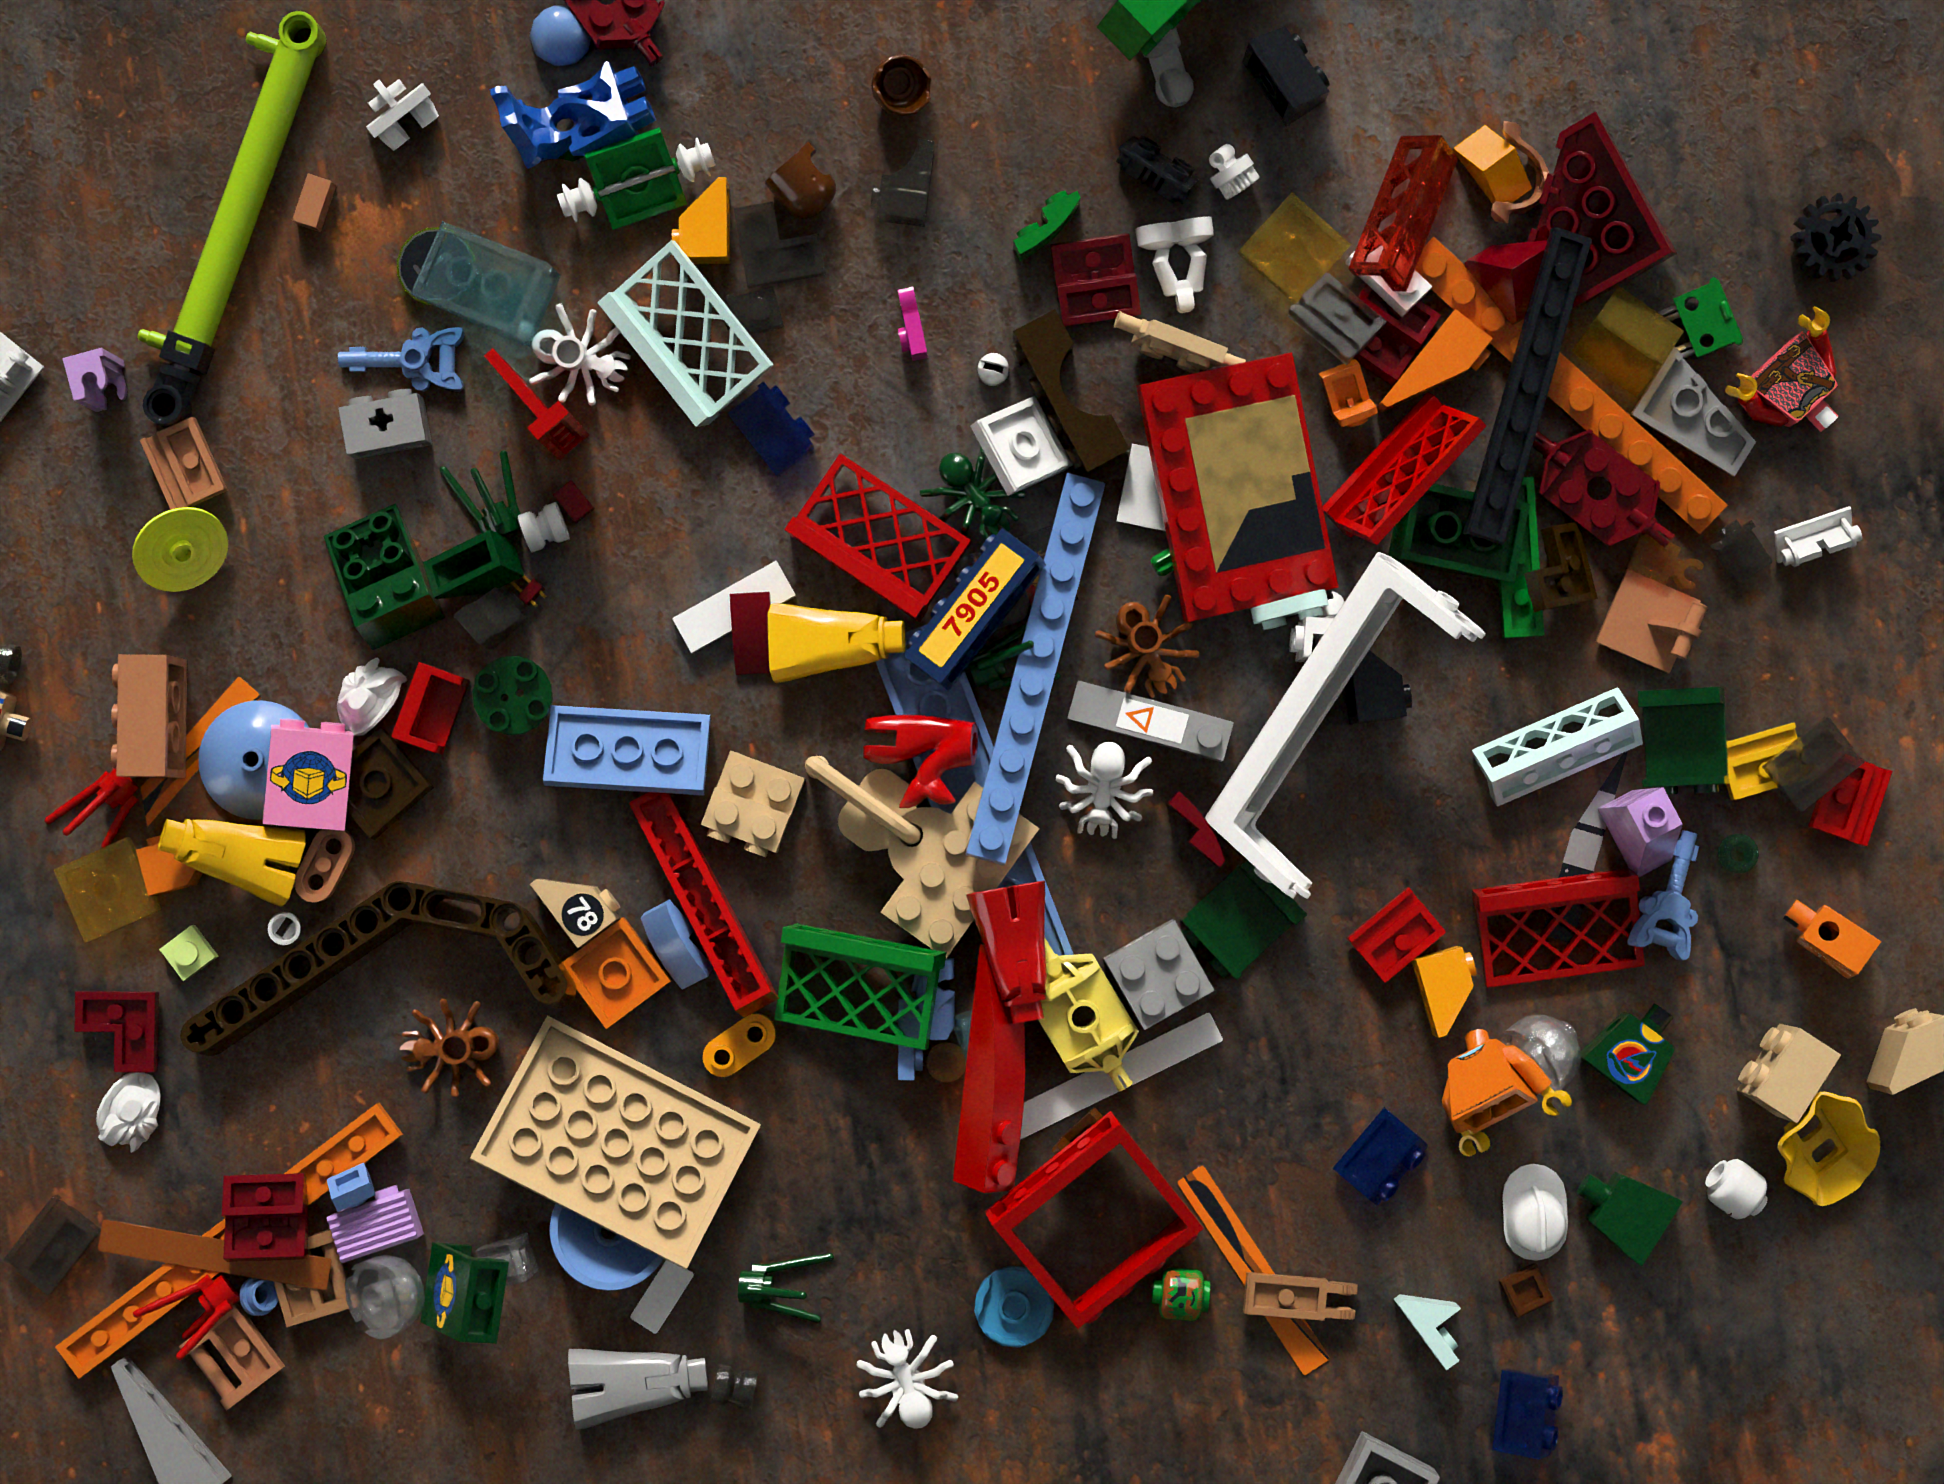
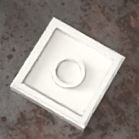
M1035 396L979 419L970 425L1008 496L1063 472L1072 466Z

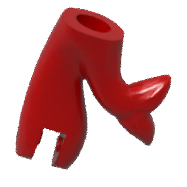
M888 715L866 719L865 731L880 734H896L895 746H863V758L870 762L896 764L935 749L921 764L916 777L909 784L899 804V808L914 807L927 797L938 804L947 805L955 803V798L941 780V776L947 770L973 766L975 764L978 750V728L976 722L926 715Z

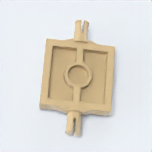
M1120 311L1114 323L1115 328L1134 334L1131 343L1141 346L1140 352L1155 359H1163L1164 355L1178 360L1177 367L1188 372L1197 373L1200 369L1208 370L1212 367L1218 368L1246 362L1245 359L1228 354L1227 347L1154 319L1147 321L1142 318L1140 320Z

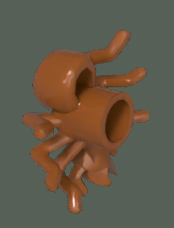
M1168 594L1164 596L1152 622H1150V615L1147 609L1138 602L1126 603L1119 609L1116 616V627L1126 639L1114 637L1110 633L1099 630L1095 632L1096 638L1106 640L1113 645L1128 647L1131 651L1106 663L1104 666L1105 670L1109 671L1137 656H1141L1124 688V691L1127 693L1132 691L1138 675L1144 665L1147 664L1150 666V669L1148 671V679L1144 685L1150 698L1155 697L1151 687L1152 681L1158 692L1167 694L1165 681L1170 684L1172 689H1176L1177 686L1176 678L1171 672H1174L1182 683L1186 679L1178 667L1162 662L1161 655L1173 658L1199 657L1197 650L1159 648L1162 643L1192 628L1191 622H1185L1162 635L1159 624L1172 599Z
M441 999L439 1001L441 1011L446 1018L445 1036L433 1019L414 1009L412 1016L420 1023L425 1024L431 1030L436 1040L432 1042L430 1039L423 1037L420 1031L403 1032V1037H417L418 1040H409L400 1047V1050L412 1052L409 1055L402 1056L401 1059L406 1062L420 1061V1064L408 1066L406 1070L408 1072L421 1070L433 1055L439 1057L433 1072L421 1088V1092L424 1094L429 1092L433 1083L440 1076L445 1062L451 1064L453 1074L451 1082L452 1097H458L459 1083L461 1080L459 1064L465 1062L475 1071L477 1079L484 1087H489L491 1082L483 1073L482 1066L472 1058L485 1060L494 1055L499 1048L500 1040L498 1034L492 1028L483 1025L468 1031L476 1019L481 1003L479 1001L474 1002L462 1026L454 1030L453 1012L449 1009L447 1000Z

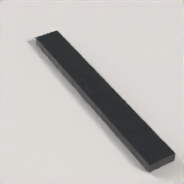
M1558 227L1550 229L1463 535L1497 546H1503L1505 543L1592 242L1591 238Z

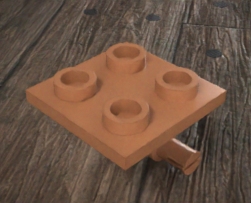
M1626 569L1595 642L1670 674L1676 658L1686 660L1694 639H1699L1702 633L1699 627L1708 607L1701 604V601Z

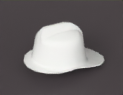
M1528 1164L1520 1166L1510 1174L1504 1184L1502 1200L1506 1242L1514 1253L1524 1259L1534 1261L1547 1259L1557 1253L1566 1241L1568 1216L1564 1184L1556 1172L1544 1165Z

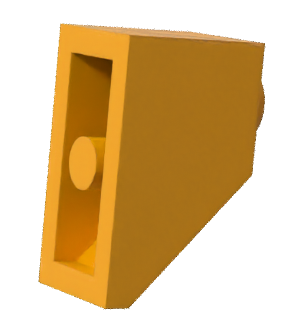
M718 177L680 215L679 229H672V240L676 241L693 264H730V190L726 177Z
M1460 946L1419 956L1412 961L1432 1034L1438 1038L1447 1036L1474 986L1471 976L1477 975L1471 953H1464L1463 947Z

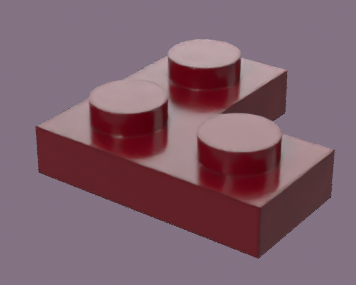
M76 991L74 1032H114V1072H157L159 991Z

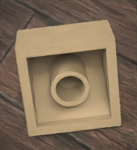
M1915 1008L1895 1016L1894 1020L1896 1023L1885 1028L1866 1081L1869 1088L1894 1095L1944 1071V1015L1929 1013L1928 1010L1918 1012Z

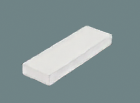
M777 561L672 618L692 654L732 632L729 594L770 592L771 604H783L796 597Z

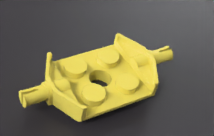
M1045 938L1047 987L1046 993H1044L1046 1000L1041 1001L1044 1018L1039 1019L1040 1024L1070 1073L1104 1071L1106 1074H1109L1117 1091L1125 1090L1118 1075L1121 1076L1127 1088L1132 1085L1133 1082L1122 1067L1123 1063L1121 1060L1139 1032L1093 954L1058 956V954L1053 952ZM1080 1006H1088L1094 1012L1093 1020L1086 1026H1077L1072 1021L1074 1010Z

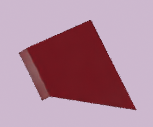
M1547 240L1492 245L1469 258L1464 263L1465 267L1512 325L1523 320L1526 316Z

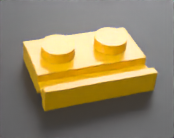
M1795 722L1727 741L1729 784H1726L1730 800H1737L1811 778L1801 742L1798 740L1795 731Z

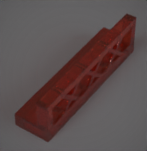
M1442 135L1400 137L1348 269L1353 275L1381 276L1392 291L1407 292L1458 161V157ZM1410 149H1422L1419 157L1405 165ZM1409 179L1410 182L1407 189L1395 198H1392L1395 187ZM1396 212L1397 215L1394 222L1380 232L1381 222ZM1382 245L1383 250L1378 262H1366L1368 255Z

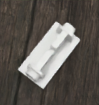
M1849 506L1774 531L1777 563L1783 562L1785 566L1792 564L1793 567H1797L1801 563L1822 557V548H1826L1831 554L1848 547H1856L1857 542L1862 540V533L1857 525L1852 527L1851 507Z

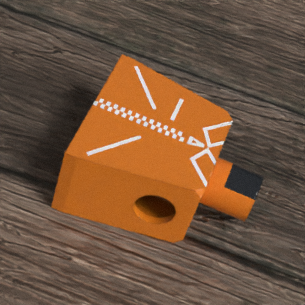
M1796 899L1782 918L1801 931V934L1796 939L1798 944L1847 979L1859 974L1882 942L1826 905H1823L1815 912ZM1820 926H1825L1830 930V941L1820 937Z

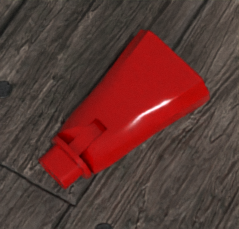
M1045 881L966 894L989 959L997 989L1002 1000L1006 1001L1003 1002L1004 1007L1010 1006L1012 1023L1016 1024L1043 1019L1041 1001L1046 1000L1044 993H1046Z

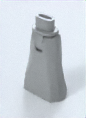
M569 1349L568 1352L571 1389L575 1390L572 1395L574 1424L577 1430L593 1427L637 1412L670 1405L685 1399V1397L686 1399L691 1398V1392L708 1390L705 1358L688 1360L687 1355H682L681 1359V1355L671 1353L615 1352L591 1349Z

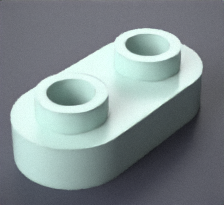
M1322 589L1256 606L1250 610L1254 624L1262 623L1263 630L1287 625L1285 617L1298 614L1299 620L1305 617L1323 615L1322 607L1328 606L1329 602L1326 590Z

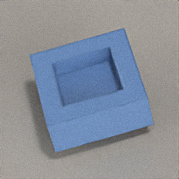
M364 1163L326 1179L331 1199L338 1212L348 1207L359 1206L368 1198L375 1196L372 1180Z

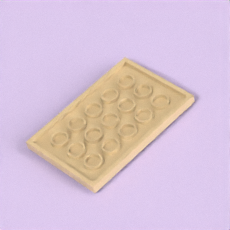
M547 1015L473 1151L470 1160L687 1270L761 1124Z

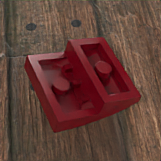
M1129 233L1050 244L1061 320L1064 326L1115 319L1120 311L1130 316L1141 315Z
M1366 284L1327 342L1353 360L1356 359L1362 366L1393 386L1441 315L1419 301L1401 317Z
M304 1173L232 1175L223 1177L222 1216L225 1218L223 1259L225 1261L308 1259V1200L306 1175Z

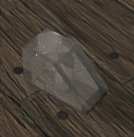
M528 1232L483 1245L475 1251L477 1258L503 1259L509 1262L506 1286L528 1281L539 1270Z

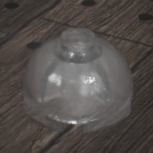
M1534 1014L1520 1019L1503 1033L1506 1035L1501 1039V1042L1507 1046L1514 1045L1531 1057L1552 1081L1550 1087L1554 1091L1564 1088L1578 1073L1581 1064V1051L1577 1041V1033L1569 1023L1549 1015Z
M391 1255L377 1256L353 1266L351 1269L354 1270L353 1276L347 1278L345 1283L346 1301L356 1322L363 1320L366 1326L370 1328L365 1332L371 1337L382 1340L397 1335L412 1326L421 1314L425 1302L424 1285L416 1269L405 1259Z

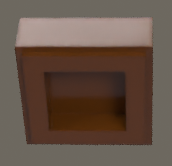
M1536 1263L1499 1279L1517 1318L1554 1301Z

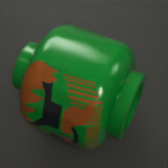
M1168 1267L1163 1271L1161 1280L1153 1279L1151 1304H1159V1313L1164 1319L1193 1322L1200 1318L1201 1312L1208 1313L1210 1281L1204 1280L1203 1273L1200 1270Z

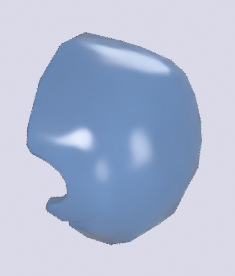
M554 5L544 9L533 20L529 35L536 56L554 66H566L577 63L588 53L591 38L568 6Z

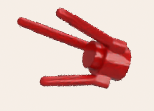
M113 768L110 773L105 771L97 781L57 808L44 821L46 824H51L96 792L98 796L63 829L62 833L65 836L70 835L104 802L114 809L121 804L122 806L101 844V848L106 850L117 835L130 809L139 801L133 794L140 787L130 777L116 776V769Z
M207 1274L197 1283L135 1310L133 1316L135 1318L141 1317L202 1291L203 1294L198 1297V1300L206 1311L183 1332L182 1338L185 1340L190 1339L176 1354V1359L180 1361L240 1300L238 1292L224 1275L221 1274L213 1281Z

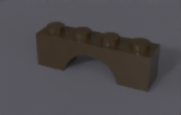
M1056 309L1014 330L1012 338L1015 342L1009 345L1018 364L1022 366L1026 363L1033 377L1028 380L1030 387L1038 401L1045 398L1052 412L1047 414V418L1057 436L1062 433L1065 435L1070 445V448L1066 449L1065 452L1074 469L1077 471L1082 468L1087 477L1128 455L1130 448L1112 414L1093 415L1083 412L1067 399L1062 390L1060 370L1065 359L1073 351L1074 343Z

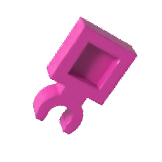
M914 288L898 290V296L905 327L898 328L902 352L910 351L912 361L928 358Z

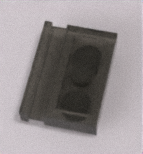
M1328 272L1310 287L1295 305L1289 308L1287 314L1290 319L1345 365H1348L1357 354L1384 330L1387 323L1384 318Z
M1829 716L1823 717L1775 755L1762 768L1785 797L1789 798L1797 812H1803L1865 762L1861 757L1859 758L1849 741Z
M59 1195L52 1196L3 1259L6 1263H10L17 1268V1272L48 1296L54 1293L101 1232L98 1226L74 1207L67 1205L61 1200L62 1198Z

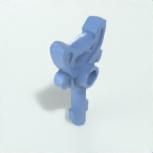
M423 327L416 328L412 332V340L409 339L404 342L401 352H367L366 347H349V352L338 353L339 367H349L350 372H367V367H402L403 374L406 378L412 380V386L418 391H426L431 383L440 388L460 392L464 389V384L455 373V347H458L465 336L464 330L460 327L448 328L430 335L429 331ZM435 347H439V372H433L429 363V358Z
M1682 830L1680 840L1677 841L1673 854L1675 859L1666 891H1656L1652 897H1644L1640 900L1639 910L1643 915L1637 920L1631 930L1627 942L1628 945L1645 947L1655 943L1667 947L1670 955L1676 960L1684 961L1689 958L1691 951L1689 927H1693L1697 923L1698 915L1696 911L1690 909L1691 903L1681 893L1690 861H1696L1699 846L1695 845L1698 834ZM1666 919L1672 924L1673 931L1670 932L1655 927L1657 921Z

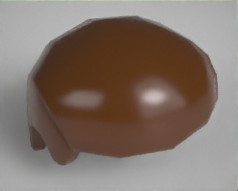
M906 54L886 57L875 68L872 76L873 97L884 111L895 116L917 114L931 100V76L923 64L914 57Z

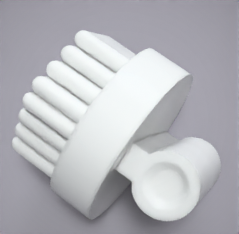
M1230 144L1221 146L1209 157L1211 166L1219 170L1210 180L1216 189H1220L1226 200L1245 190L1260 178L1252 166L1254 163L1249 155L1245 154L1236 159L1234 156L1235 149Z

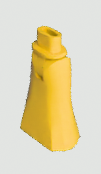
M773 603L768 611L769 671L775 683H781L822 672L888 659L889 653H904L906 649L904 621H888L886 617L860 612L833 611Z
M166 819L158 843V850L174 854L176 861H180L192 869L227 882L269 903L282 907L290 898L296 877L289 868L290 866L299 867L306 845L305 830L295 828L244 825L215 820L185 819L181 823Z

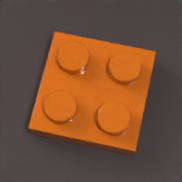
M622 917L562 962L573 978L577 991L605 1029L614 1025L672 981L625 917Z

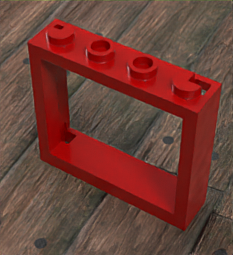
M1111 1111L984 1211L994 1229L1077 1329L1085 1323H1091L1098 1319L1105 1307L1115 1299L1128 1295L1133 1290L1135 1283L1148 1273L1158 1271L1165 1264L1169 1256L1179 1248H1185L1192 1244L1197 1238L1198 1233L1204 1229L1192 1211ZM1118 1144H1121L1179 1217L1072 1302L1013 1228Z

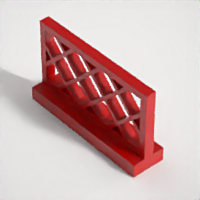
M494 348L484 355L535 414L537 419L527 428L557 459L561 460L589 436V433L559 401L548 409L521 376Z
M1426 393L1323 505L1324 514L1344 535L1350 538L1356 535L1378 545L1485 429L1486 424L1479 417L1443 405L1435 395Z
M841 453L797 517H792L784 529L791 537L919 623L929 610L927 607L972 543L969 538ZM843 466L856 474L859 489L837 494L834 479ZM863 479L872 484L873 487L864 488ZM830 487L831 495L824 496V494ZM881 491L887 494L892 511L869 516L866 494ZM860 496L864 517L842 521L838 500ZM895 500L906 508L897 510ZM833 501L836 517L835 523L818 525L808 518L817 504ZM912 513L920 516L924 533L902 537L898 516ZM893 518L897 539L874 543L871 522ZM928 522L939 530L929 532ZM865 523L869 544L857 547L848 545L845 541L843 527ZM838 529L839 538L828 530ZM948 535L959 542L950 557L934 559L931 538ZM926 539L930 561L907 565L903 544ZM898 545L902 566L884 569L878 565L876 549ZM870 550L872 560L860 552ZM945 564L937 575L936 565ZM931 567L933 583L923 595L911 587L908 571ZM903 572L905 582L893 574Z
M1630 868L1472 889L1473 905L1476 907L1485 986L1488 988L1645 966L1643 947L1632 946L1634 957L1616 959L1607 952L1621 933L1629 938L1630 933L1624 929L1630 923L1632 930L1640 918L1637 891H1640L1638 875ZM1627 898L1629 912L1619 924L1602 913L1613 899ZM1601 901L1597 908L1590 904L1591 902ZM1584 904L1593 913L1578 930L1563 919V917L1573 905ZM1561 907L1557 913L1550 908ZM1544 909L1553 916V919L1542 933L1538 935L1527 927L1524 922L1533 910ZM1522 912L1521 915H1520L1518 918H1516V917H1514L1512 914H1510V913ZM1504 914L1514 924L1499 941L1489 933L1487 917ZM1599 916L1615 928L1601 947L1585 935ZM1559 922L1576 933L1562 952L1546 941V938ZM1520 927L1536 939L1522 957L1506 946ZM1583 939L1593 946L1597 952L1588 963L1577 965L1567 956L1578 942ZM1490 940L1497 944L1492 951L1490 948ZM1543 944L1558 955V957L1548 969L1537 970L1528 961ZM1502 949L1518 960V963L1509 974L1493 975L1492 962ZM1603 955L1610 959L1608 961L1599 962ZM1563 961H1566L1569 965H1571L1559 967L1563 963ZM1524 966L1531 970L1527 972H1520Z

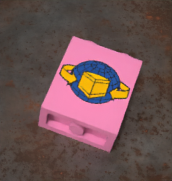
M280 719V725H271L270 731L271 738L263 824L345 831L353 732L345 731V724L321 722V729L304 727L305 721Z

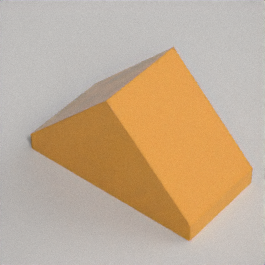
M1486 125L1452 149L1492 204L1495 201L1514 203L1532 189L1516 148Z

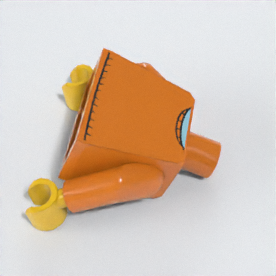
M1483 1029L1468 1032L1465 1035L1468 1051L1451 1059L1448 1063L1449 1078L1447 1079L1441 1100L1442 1106L1456 1133H1461L1463 1136L1459 1141V1150L1463 1155L1469 1157L1476 1154L1472 1140L1481 1153L1487 1151L1490 1147L1488 1136L1481 1132V1130L1538 1102V1094L1544 1097L1542 1101L1544 1112L1551 1116L1559 1115L1558 1110L1552 1104L1553 1097L1560 1099L1566 1108L1572 1105L1571 1097L1567 1092L1563 1090L1554 1091L1550 1087L1552 1081L1531 1057L1514 1045L1507 1046L1497 1039H1489L1488 1032Z

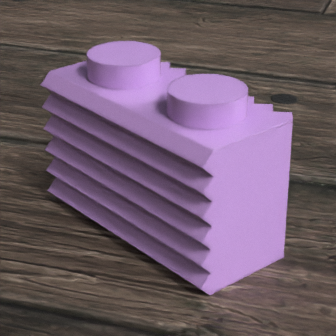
M397 1185L375 1192V1200L356 1207L345 1208L327 1217L341 1263L417 1239L424 1234L410 1189L398 1191Z

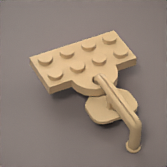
M811 756L805 762V769L810 777L820 780L848 801L838 817V826L841 833L865 851L888 849V855L893 868L904 879L883 907L881 913L932 950L947 952L946 958L974 921L966 894L996 889L1040 829L1018 814L1005 865L970 857L965 854L983 787L976 782H973L950 814L936 807L917 808L914 806L911 808H899V804L909 784L887 769L871 771L858 786L831 767L826 758L822 756ZM920 828H921V829H922V832H923V838H922L921 842H920L918 845L913 846V847H908V846H906V845L916 844L917 842H919V840H920V838H921V832H920Z

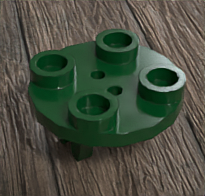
M517 655L500 657L487 664L476 675L472 691L474 708L480 720L491 730L506 735L525 734L539 727L549 715L553 702L552 684L546 672L534 661ZM522 689L524 691V695L522 697H519L517 695L518 690ZM507 694L509 698L504 702L502 696Z

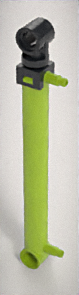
M295 11L283 17L279 24V40L264 34L253 32L247 34V44L274 56L174 331L168 330L167 335L141 329L138 333L137 338L139 341L161 350L159 357L174 364V366L166 363L161 364L154 386L147 391L142 405L148 419L164 428H168L191 417V401L200 376L189 371L191 370L205 376L208 372L215 349L211 346L314 62L316 57L325 48V32L315 19L306 12ZM300 29H311V34L307 41L303 43L294 42L295 35ZM173 398L175 401L173 413L162 417L160 405L164 400Z

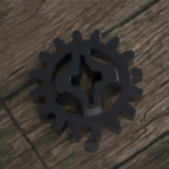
M1837 193L1829 203L1825 195L1821 196L1816 200V207L1809 204L1802 210L1806 217H1799L1794 221L1793 224L1801 229V231L1790 236L1791 241L1800 243V248L1794 251L1793 255L1794 257L1804 255L1806 261L1801 266L1803 270L1811 266L1816 268L1814 278L1819 279L1827 272L1829 273L1830 282H1836L1840 279L1842 272L1843 276L1849 280L1856 276V269L1862 272L1870 266L1865 258L1872 259L1877 256L1878 251L1871 244L1881 240V235L1872 233L1871 228L1876 226L1879 221L1878 219L1868 220L1866 218L1871 209L1868 205L1860 210L1856 208L1857 197L1853 196L1846 203H1843L1842 194ZM1837 213L1832 221L1826 219L1818 220V217L1821 215ZM1838 228L1837 240L1841 243L1833 248L1835 236L1830 233ZM1812 241H1813L1814 244H1815V247H1816V249H1817V252H1816V250H1815L1814 247H1813ZM1841 254L1847 257L1850 255L1854 256L1850 261L1834 263Z

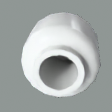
M1739 1159L1729 1160L1728 1162L1725 1160L1720 1161L1712 1168L1706 1178L1705 1184L1708 1187L1707 1195L1710 1202L1734 1219H1743L1749 1215L1755 1216L1763 1210L1767 1203V1196H1765L1767 1191L1766 1179Z

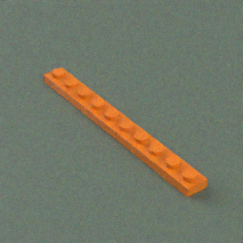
M1433 237L1409 265L1432 286L1431 290L1453 310H1458L1493 339L1490 344L1512 363L1524 319L1512 325L1465 267L1464 263ZM1559 353L1547 396L1585 430L1591 429L1596 436L1654 480L1661 482L1658 497L1696 532L1701 534L1728 504L1564 354Z
M379 1102L284 1174L304 1173L306 1175L309 1206L329 1191L326 1179L359 1164H365L402 1136L403 1133ZM225 1219L202 1236L224 1240ZM165 1263L55 1346V1348L77 1378L80 1379L189 1296L138 1318L133 1316L135 1310L195 1284L207 1274L213 1279L221 1272Z

